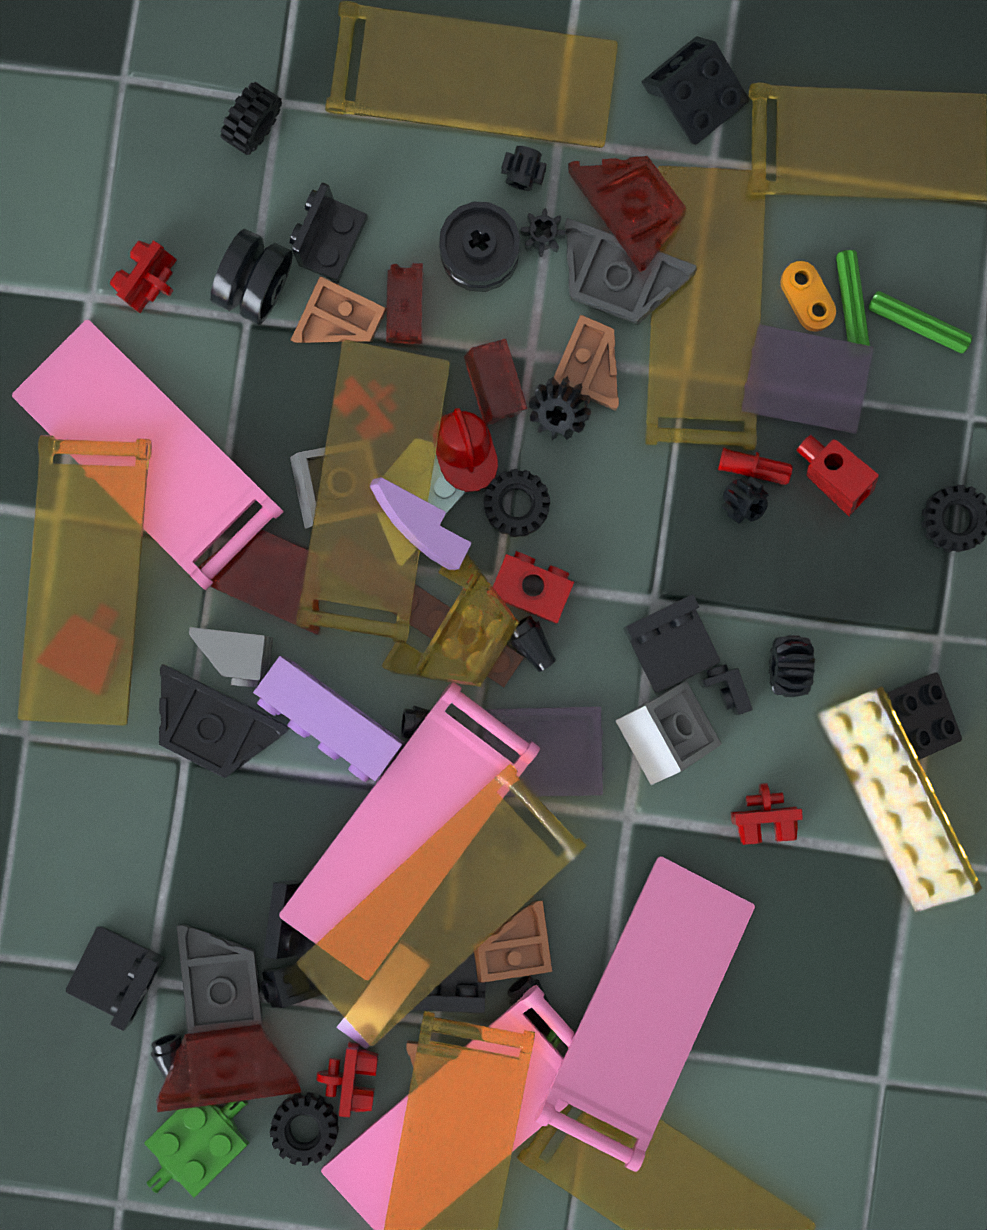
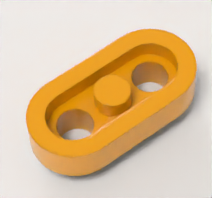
M805 261L791 263L781 276V288L801 325L809 331H822L835 319L836 306L813 265ZM798 273L805 275L807 283L804 285L798 284L795 281V275ZM815 305L821 306L824 310V315L821 317L815 316L812 312V307Z

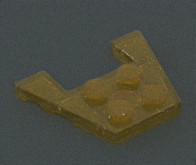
M467 553L459 569L448 570L442 566L438 572L463 587L425 652L418 651L398 638L381 667L394 674L481 687L518 626L519 621Z

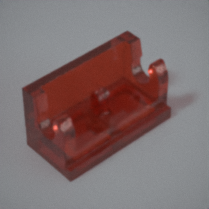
M412 263L410 268H401L398 264L390 265V270H388L386 343L423 344V263Z
M502 339L472 347L464 356L485 424H493L499 421V419L508 416L513 418L526 410L527 405L507 340Z

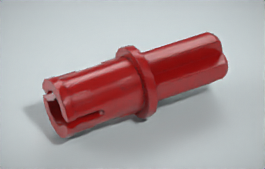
M723 447L718 470L786 485L791 479L793 466L789 463L759 457V452L751 455Z

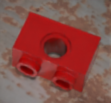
M515 551L514 556L506 554L489 597L557 624L574 585L573 581L568 580L570 573L549 565L547 571L534 566L536 559L518 551ZM529 576L540 578L543 582L542 593L537 596L527 595L522 588L523 581Z

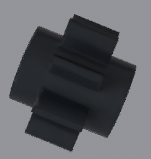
M516 146L514 154L506 152L501 166V173L507 175L506 184L524 191H531L534 183L542 185L547 169V164L540 162L542 154L526 146Z
M546 208L543 209L542 215L537 217L529 213L527 219L530 227H521L520 230L521 235L529 236L525 249L529 250L534 247L539 250V257H543L544 250L550 248L557 253L559 246L556 239H564L566 236V231L557 230V226L561 222V216H556L554 219L547 216ZM538 227L542 231L547 228L550 229L548 239L544 235L539 238L536 237Z
M750 477L746 483L739 478L732 481L726 487L723 494L725 503L722 505V508L728 511V516L738 524L744 518L750 522L756 521L763 516L767 509L768 501L766 498L769 496V493L763 489L764 485L755 478Z

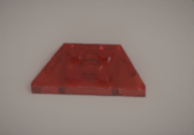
M648 156L630 157L626 160H619L617 158L602 159V165L580 166V161L568 163V173L640 272L646 270L686 216V206Z
M261 529L212 579L214 582L210 586L316 635H319L321 631L318 555ZM220 548L217 552H215L212 556H210L198 567L202 569L222 548Z
M261 1024L185 1034L156 1098L157 1112L301 1093V1087L298 1078Z

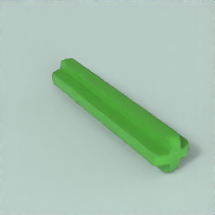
M844 250L838 252L836 261L849 355L851 358H861L870 354V343L858 257L855 250Z
M877 291L869 303L870 311L956 352H966L971 344V334L881 291Z

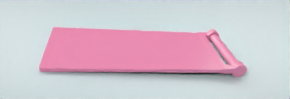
M85 320L12 393V397L204 590H207L214 583L212 579L273 517L277 519L284 512L90 320ZM257 500L263 507L200 569L194 562Z
M454 681L447 686L428 715L279 913L282 920L365 980H369L507 792L540 751V747L533 741L529 743L463 694L461 692L462 687ZM452 703L516 751L519 757L513 764L445 712L448 706Z
M658 857L558 1072L536 1113L535 1122L543 1126L550 1124L625 1162L626 1168L637 1172L644 1161L645 1152L743 936L755 905L664 857ZM558 1099L637 1138L634 1146L631 1149L556 1111L555 1106Z
M537 985L526 991L506 1012L322 1167V1174L374 1230L421 1229L543 1126L535 1122V1116L564 1057L529 1020L524 1012L533 1008L568 1048L575 1032L543 998L545 993ZM558 1099L555 1110L560 1112L569 1104Z

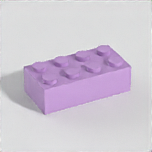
M279 656L253 692L260 697L257 702L259 706L274 716L276 714L279 716L281 713L290 719V722L287 724L288 727L304 738L312 735L321 742L318 748L334 760L339 759L340 756L351 763L348 770L364 782L370 778L377 781L405 744L400 738L288 657Z

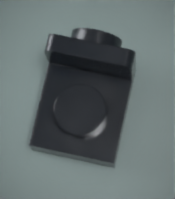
M727 664L706 670L708 677L700 680L702 687L723 681L725 688L720 689V694L727 710L733 709L734 715H740L753 710L738 668L729 670Z
M306 959L276 970L262 972L264 979L261 982L262 994L272 1008H285L324 994L314 960Z

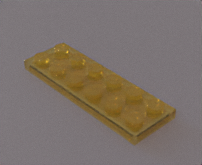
M878 687L818 713L817 715L914 911H922L979 892L982 887L883 687Z

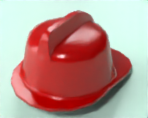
M456 408L453 412L442 416L433 428L432 442L444 478L454 488L465 492L479 491L487 487L495 478L498 460L491 434L485 422L476 414L461 411L460 408Z

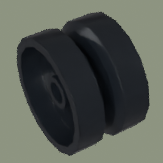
M474 201L459 206L446 218L440 231V258L445 273L456 285L468 291L487 292L501 287L512 277L518 265L520 235L516 223L503 208L490 202ZM482 244L486 247V250L481 251L479 247L475 246Z
M247 229L240 230L232 240L219 265L211 289V302L228 311L240 304V314L243 318L258 325L262 324L271 313L283 290L292 264V250L277 243H273L264 249L262 236Z

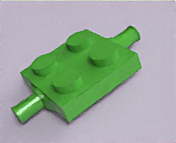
M199 1089L144 1142L149 1150L158 1158L162 1167L147 1181V1185L150 1188L161 1178V1181L151 1189L153 1192L158 1193L173 1179L180 1182L191 1196L195 1198L250 1144L237 1130L233 1120L248 1105L244 1098L233 1108L243 1097L241 1094L236 1093L222 1108L213 1103Z

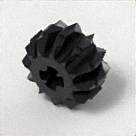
M568 376L563 378L561 384L554 377L548 379L546 385L539 384L534 391L535 396H532L529 401V408L533 410L530 414V421L540 422L538 433L544 432L546 429L551 431L552 440L556 439L559 433L568 440L574 432H582L586 425L585 421L589 420L591 416V409L587 407L590 403V395H579L582 390V384L575 385L574 387L569 386ZM560 406L563 408V410L561 411L557 409V407Z
M788 635L775 638L772 648L770 649L768 673L770 674V685L775 695L798 697L809 694L814 683V663L816 660L814 658V648L809 638L800 637L799 635Z

